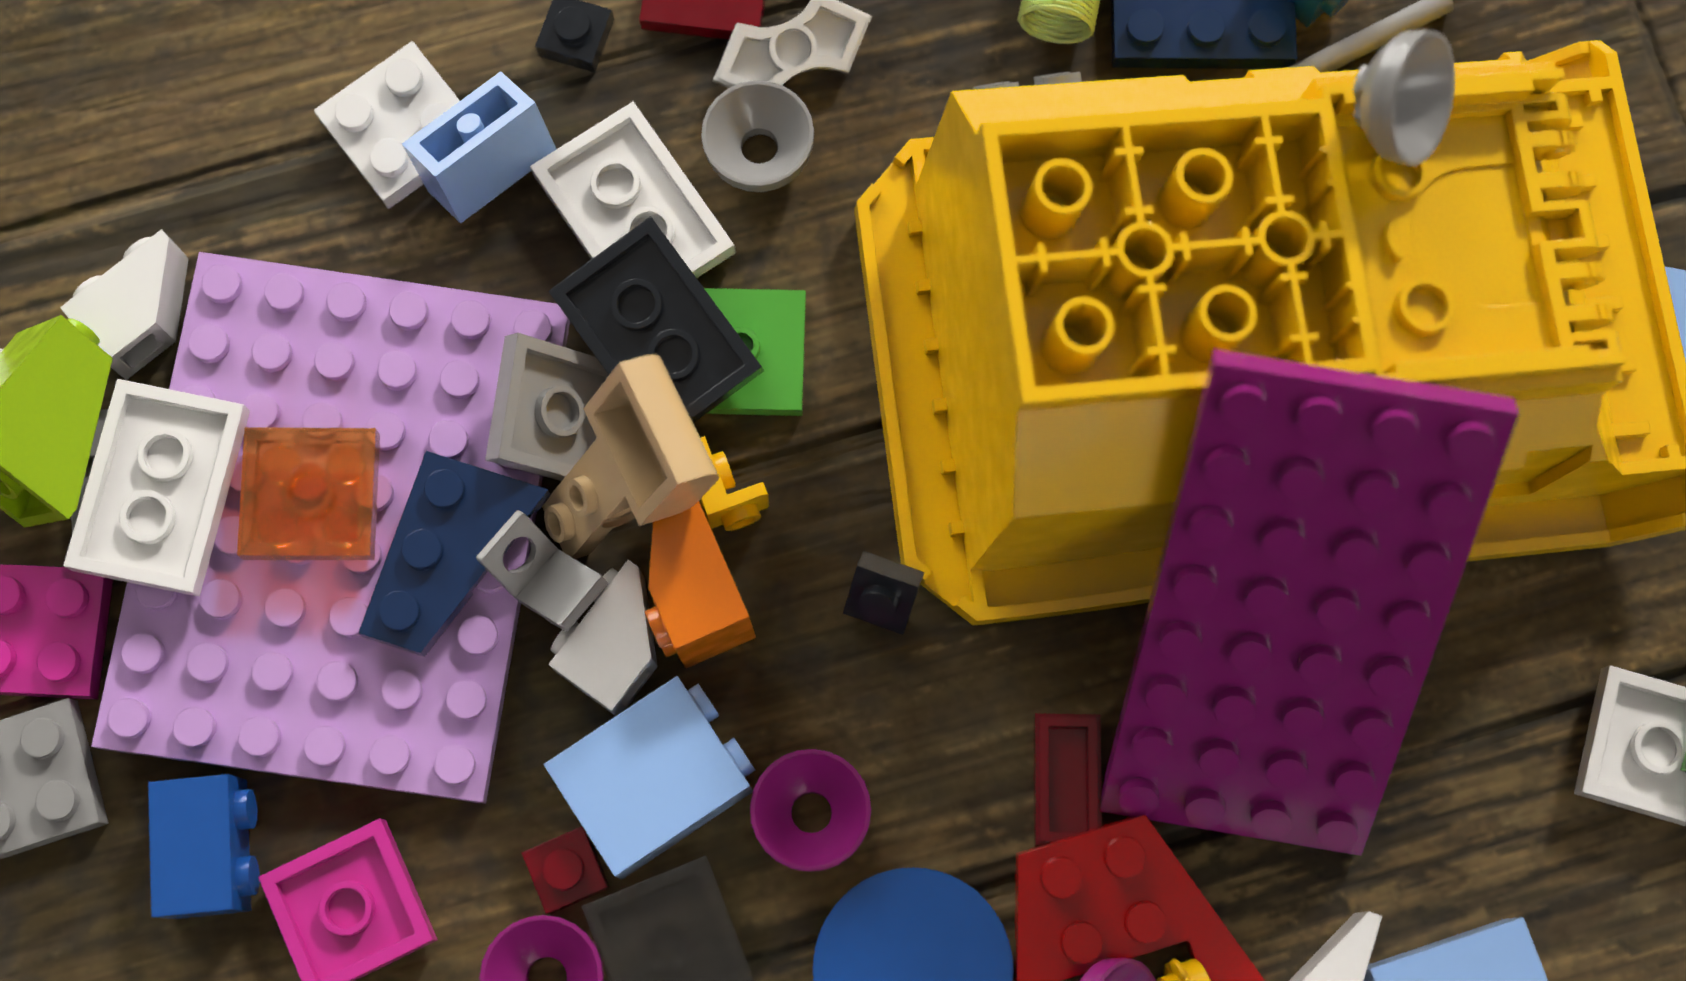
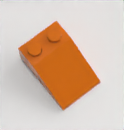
M699 501L690 509L679 514L654 521L648 589L656 606L644 612L657 643L662 648L666 658L677 653L685 668H689L755 639L756 635L749 614Z

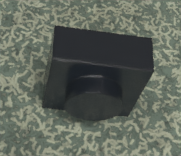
M552 0L535 45L538 56L595 73L614 23L612 9L581 0Z
M863 551L856 566L843 614L903 635L909 622L924 572Z

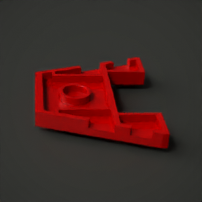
M1145 814L1122 819L1016 853V981H1062L1086 973L1094 964L1104 959H1131L1184 941L1186 942L1191 959L1195 958L1203 965L1211 981H1265Z

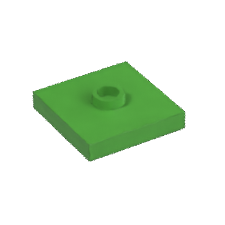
M704 288L764 369V372L707 414L803 416L806 290Z

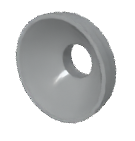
M1406 30L1392 38L1378 51L1368 65H1362L1359 69L1353 87L1355 96L1354 119L1357 125L1363 128L1365 135L1379 156L1385 160L1395 161L1403 165L1417 166L1425 162L1433 154L1441 141L1451 113L1455 88L1454 58L1446 37L1439 31Z
M755 80L728 88L713 101L704 117L701 137L704 153L711 167L722 180L733 187L745 191L765 192L787 185L802 172L808 163L813 149L814 127L812 117L805 103L794 92L770 81ZM754 135H766L776 142L778 150L773 159L766 163L758 164L748 161L743 156V144Z

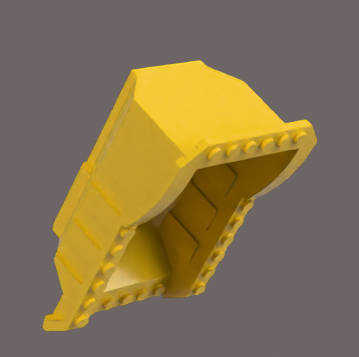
M1601 40L1581 41L1528 61L1522 51L1505 52L1497 60L1454 63L1455 88L1447 127L1433 154L1425 162L1417 166L1398 164L1395 161H1388L1379 156L1365 135L1363 128L1359 127L1355 122L1353 87L1359 70L1320 73L1314 66L1249 70L1244 78L1189 82L1184 75L951 91L935 136L909 139L894 157L891 165L857 200L854 209L901 564L924 572L921 585L973 626L1149 603L1213 349L1515 398L1519 416L1467 562L1611 547L1686 530V360L1617 52Z

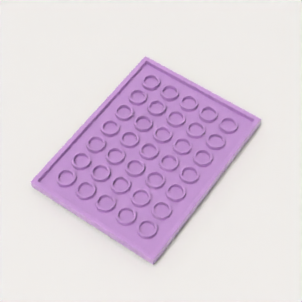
M199 252L169 389L244 404L250 410L200 597L127 582L91 747L486 804L521 603L487 572L472 591L473 596L425 657L364 638L358 632L426 451L541 487L543 476L485 461L504 338L514 333H522L566 347L570 321L559 305L556 303ZM534 512L532 516L529 518L534 524L536 520V512ZM527 537L514 539L515 542L503 556V564L507 570L519 568L528 559L531 545Z

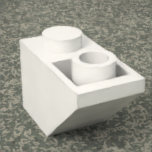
M161 229L152 237L140 239L126 250L123 259L103 275L94 276L84 281L75 290L73 298L60 308L68 318L82 322L99 337L100 344L98 346L113 358L111 368L127 380L176 342L189 259Z
M630 560L626 561L619 572L611 568L604 574L603 578L608 584L593 601L595 604L580 624L576 621L567 632L562 630L551 646V652L555 656L548 664L560 676L615 716L626 710L657 668L653 631L644 612L649 609L646 582L639 567Z

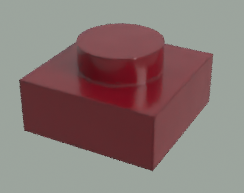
M583 826L521 852L547 915H551L610 889L591 839Z

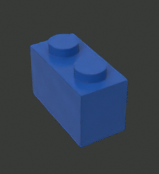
M225 774L148 782L151 917L179 919L251 911V896L257 895L259 891L260 881L258 877L260 872L256 857L254 855L250 856L249 829L255 828L258 812L254 791L247 789V780Z

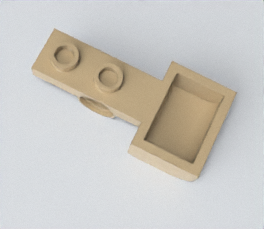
M646 355L619 362L583 408L597 438L542 506L546 529L550 537L560 544L564 553L577 559L589 555L615 527L626 524L634 519L637 520L639 526L690 509L718 481L719 475L659 355Z

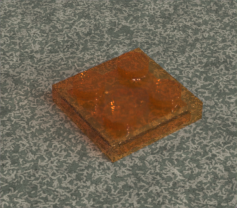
M245 427L237 555L243 560H375L380 433L377 429Z

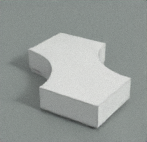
M810 0L806 8L798 16L784 24L760 28L737 23L713 78V82L726 88L755 80L770 81L783 85L792 77L815 69H828L847 74L872 16L838 0Z

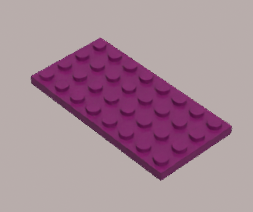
M1213 349L1101 790L1100 811L1129 817L1145 814L1149 820L1361 856L1516 425L1519 411L1515 398Z

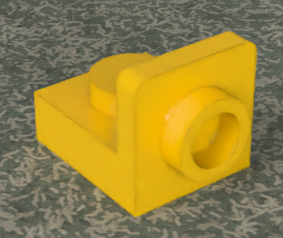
M705 436L701 437L700 439L719 475L718 481L700 499L710 528L713 529L724 525L726 531H732L758 521L761 518L759 511L769 507V497L764 482L727 494L726 490L736 487L727 458L723 451L712 455Z

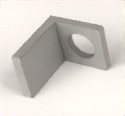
M519 510L509 518L476 557V560L518 602L565 632L573 626L608 584L601 574L559 550L527 515ZM527 537L531 545L528 559L519 568L507 570L503 564L505 549L514 539Z

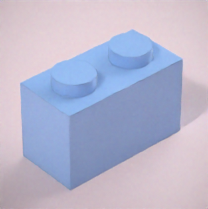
M501 71L402 143L427 191L460 223L464 222L532 171L530 168L532 164L556 150L536 103Z

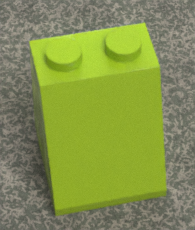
M62 315L18 332L0 353V509L24 528L67 520L76 511L113 359L98 346L100 339L88 326L72 318L66 319Z

